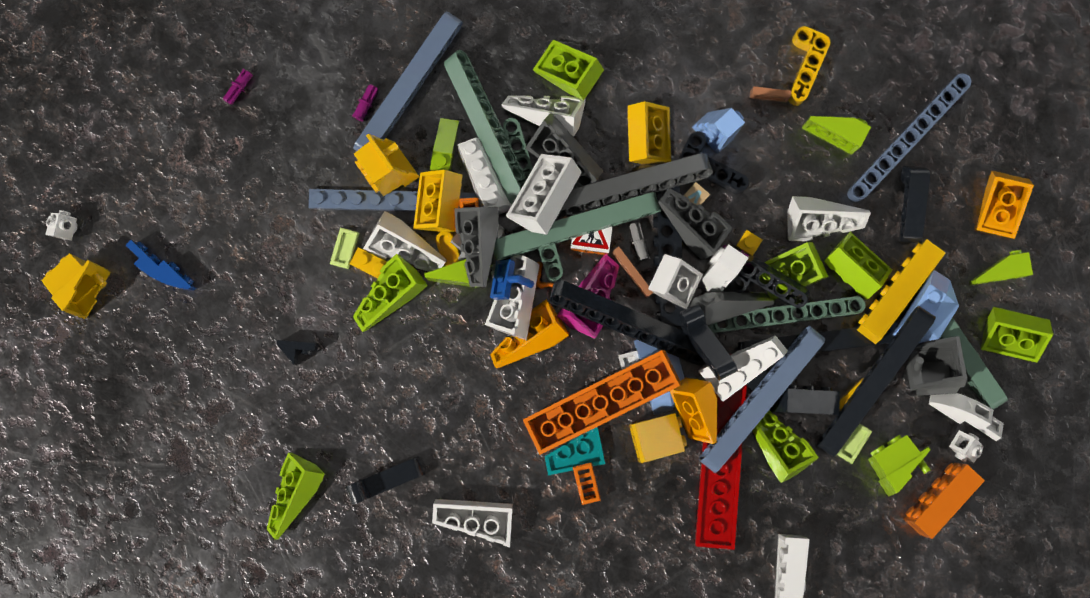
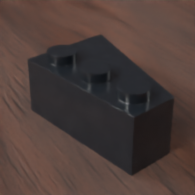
M789 385L769 410L771 412L839 415L840 391H832V387H820V390H815V386H803V389H798V385Z

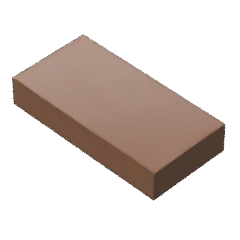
M753 86L750 91V98L787 102L791 97L790 90Z

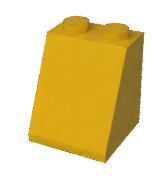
M675 413L629 424L638 462L640 463L685 451L684 447L687 446V442L679 429L682 427L680 416L676 417Z

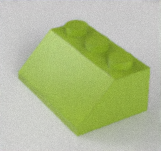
M851 231L824 260L831 270H834L841 276L844 282L853 287L857 294L866 300L883 286L892 272V269Z
M993 307L985 323L981 350L1038 363L1053 336L1051 322L1048 319Z

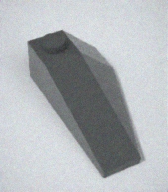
M670 188L667 189L658 202L688 248L701 260L714 255L732 229L720 215L715 212H708L700 204L695 205L687 197Z
M498 207L455 208L456 233L460 234L461 252H465V268L470 287H486L499 227Z
M711 292L695 297L687 308L698 304L705 315L708 326L772 305L774 301L764 292Z

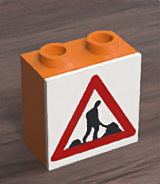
M612 227L572 238L570 251L608 255Z

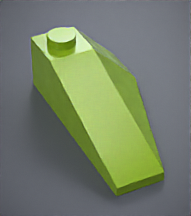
M399 254L394 255L383 265L380 270L381 274L376 282L374 281L371 285V291L362 300L353 315L362 332L367 331L412 300L428 286L420 273Z
M770 410L752 430L770 468L781 483L794 477L819 458L803 437L799 438L792 432V428L782 424L778 417Z
M288 452L279 476L283 477L280 487H277L275 492L277 494L276 505L272 506L267 525L268 532L275 540L281 537L317 492L324 477L323 471L316 464L291 452Z

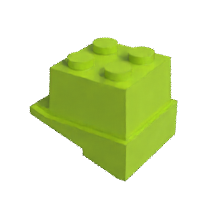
M901 435L896 436L887 442L888 447L885 448L882 445L871 452L872 457L868 459L880 479L878 482L888 497L898 493L912 478V471L917 466L920 467L924 474L930 471V468L924 461V457L928 454L930 448L927 447L919 451L908 435L901 437Z

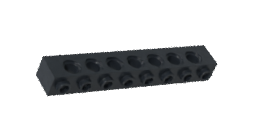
M680 186L670 188L680 194ZM661 191L655 192L658 202L662 198ZM661 211L656 213V217H653V228H657V235H654V247H657V254H654V265L659 267L664 256V246L672 248L673 253L669 256L682 259V237L668 217L663 216ZM669 227L672 230V235L665 236L662 228ZM655 294L656 304H659L656 320L672 327H681L679 313L684 311V308L672 303L675 309L669 313L665 310V304L670 301Z

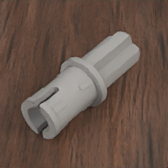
M639 222L630 224L629 227L633 238L632 245L635 246L638 261L650 258L645 243L647 239H644L641 224Z

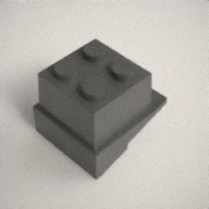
M959 336L919 344L905 361L910 391L916 390L917 396L957 394L959 388L964 387L966 384L967 374Z

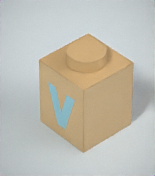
M695 182L684 196L695 205H702L710 194Z

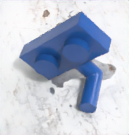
M496 261L490 298L494 300L509 299L512 283H519L532 288L534 281L521 275H513L515 261Z

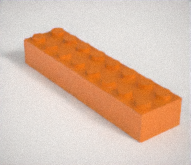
M661 350L523 419V422L539 455L682 386V383L666 351Z

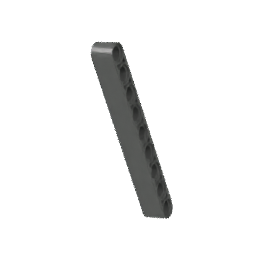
M700 153L572 189L555 220L591 211L647 193L659 192L708 178L713 174L708 156L705 153Z

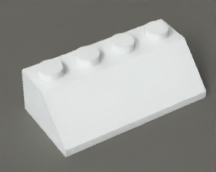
M473 138L458 144L459 156L475 194L479 198L481 207H498V215L509 211L512 204L508 201L479 138Z
M541 154L506 214L507 218L531 232L547 235L582 173L574 160L570 157Z

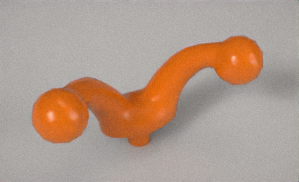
M538 261L539 270L536 287L538 286L540 289L553 287L554 283L540 281L543 264Z

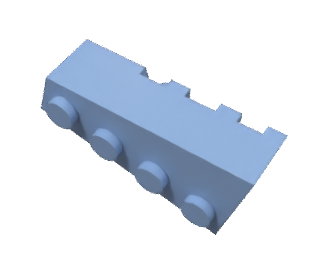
M728 108L706 113L692 128L696 132H702L706 137V143L718 154L734 140L745 122L743 121L744 117L739 111Z

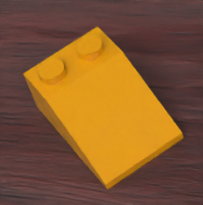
M991 171L985 188L976 229L1015 239L1034 186L1030 179Z
M685 377L681 380L682 386L670 391L688 438L715 444L717 442V397L714 387L710 381Z

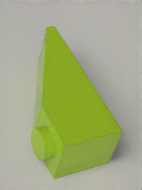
M440 118L430 171H452L459 121Z
M1022 250L1009 252V256L1003 257L969 282L970 285L1033 275L1029 252L1022 253Z

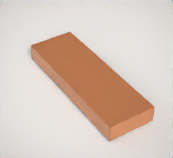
M617 247L613 250L614 257L645 298L652 295L653 292L648 289L649 285L621 248Z

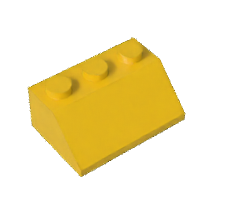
M646 101L628 105L629 162L639 164H664L671 162L669 107Z
M448 170L420 172L413 229L437 232L456 231L455 208L459 207L462 174Z

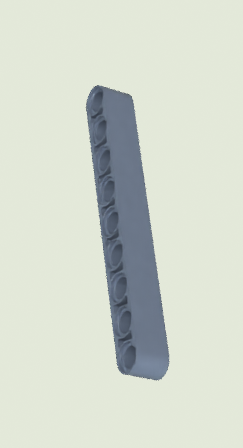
M447 11L442 15L355 142L354 150L358 151L369 142L366 137L367 134L374 135L383 140L387 137L459 32L463 21Z
M962 73L952 79L849 188L847 195L852 202H859L867 197L967 91L972 82L967 74ZM957 81L962 82L963 88L957 85ZM944 94L949 95L951 100L947 101L944 98ZM931 107L937 109L938 115L932 113ZM918 122H924L925 128H921ZM906 134L911 135L913 139L912 142H909L906 139ZM893 148L899 149V156L893 153ZM880 161H884L887 164V169H883L880 166ZM868 174L874 177V183L868 181ZM855 188H858V189L861 190V192H862V196H861V197L857 196V195L854 193V189H855Z
M811 326L806 327L787 349V353L777 361L717 434V442L709 444L699 457L701 463L714 473L722 468L824 344L825 338Z

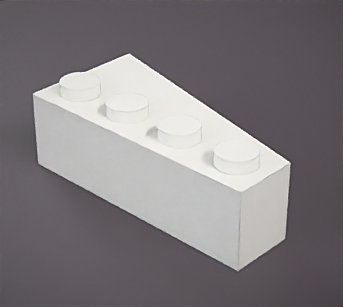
M516 255L510 258V260L515 261L513 275H521L534 281V286L529 288L519 283H512L510 298L494 300L485 325L527 341L539 264L528 257Z
M772 336L731 354L730 356L734 360L738 371L720 381L715 377L707 364L702 366L698 372L706 381L711 382L715 393L722 401H725L781 359L788 350L776 336Z

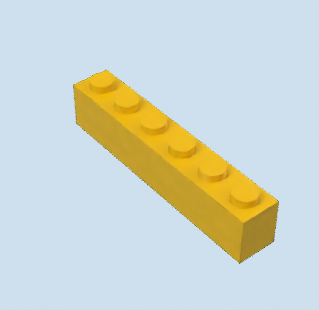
M928 239L922 244L918 242L912 250L913 256L911 258L908 256L901 264L904 267L901 272L897 270L890 279L893 281L890 286L886 285L880 292L882 295L880 300L875 299L870 305L869 309H871V312L868 315L864 314L858 321L860 326L857 331L874 344H877L884 337L945 255L943 250Z

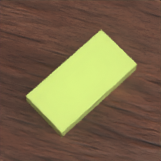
M340 227L330 261L331 265L345 269L350 268L359 232Z
M859 424L837 455L853 464L872 431Z

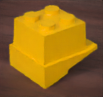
M367 134L366 137L369 142L354 153V156L357 158V161H355L357 167L376 193L380 191L383 196L401 185L406 187L419 178V175L399 149L396 142L387 138L383 140L374 135Z
M69 253L60 260V263L54 269L49 270L41 281L53 295L51 299L62 311L86 319L97 302L96 297L101 288L107 285L106 280L111 272L94 262L85 261Z

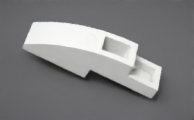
M958 393L930 395L929 404L957 423L961 424L966 421L995 441L1002 437L1004 423L993 417L994 410Z

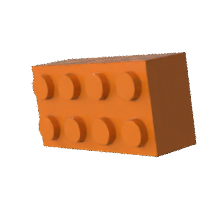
M949 464L944 470L945 474L931 484L932 488L928 493L924 492L918 499L919 503L915 507H910L905 513L907 516L904 520L921 536L933 539L985 481L968 464Z

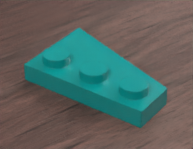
M598 427L545 455L548 475L573 471V466L592 462V466L605 464Z

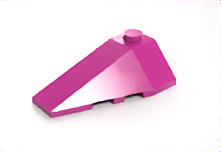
M604 254L579 287L609 299L611 290L615 286L619 265L607 254ZM561 308L557 315L570 328L592 338H596L603 327L601 324Z

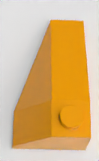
M547 299L532 309L527 341L511 335V337H506L490 354L495 368H500L551 348L569 336L563 321L557 317L558 314Z

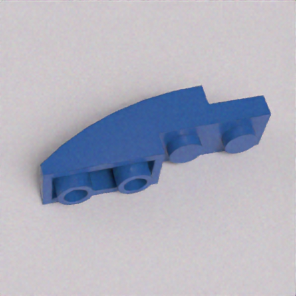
M130 240L126 244L139 258L134 265L150 277L183 290L194 291L196 289L192 285L194 281L186 274L183 276L179 272L180 268L171 261L169 263L164 260L161 262L154 254L150 255L146 251L148 248L140 241Z

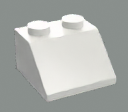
M664 254L648 289L658 296L687 309L703 274L682 259Z

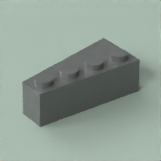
M552 112L543 120L525 148L537 158L541 154L572 158L582 172L575 183L577 187L595 183L603 172L600 166Z

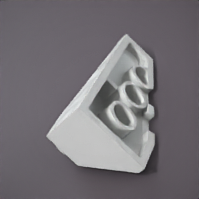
M507 96L502 103V108L538 126L552 112L574 137L580 127L585 99L583 101L571 96H561V99H550V96H543L540 99H533L532 96Z
M793 196L787 211L788 240L810 241L813 240V237L821 235L828 237L830 233L838 231L845 233L863 229L871 212L870 210L817 198Z
M384 211L363 248L385 260L399 254L409 264H413L415 268L429 272L442 268L446 262V259L407 224Z

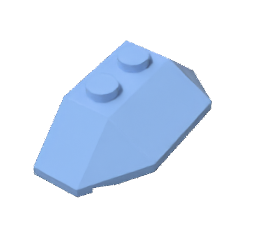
M933 270L893 335L897 334L913 310L920 306L936 316V319L919 343L939 339L959 307L951 281Z
M639 340L634 341L640 361L661 351ZM667 353L681 381L684 379L679 357ZM670 392L650 401L653 415L671 411L675 407Z

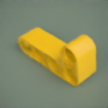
M806 26L798 28L792 39L793 44L797 48L807 51L790 89L791 97L788 101L794 106L801 105L808 97L830 46V39L827 35ZM798 35H805L807 40H801ZM816 42L823 43L824 48H819ZM809 58L815 59V61H816L817 64H816V65L810 64V62H809L808 59H809ZM801 75L808 76L809 82H804L801 79ZM799 89H802L799 95L800 98H797V91Z

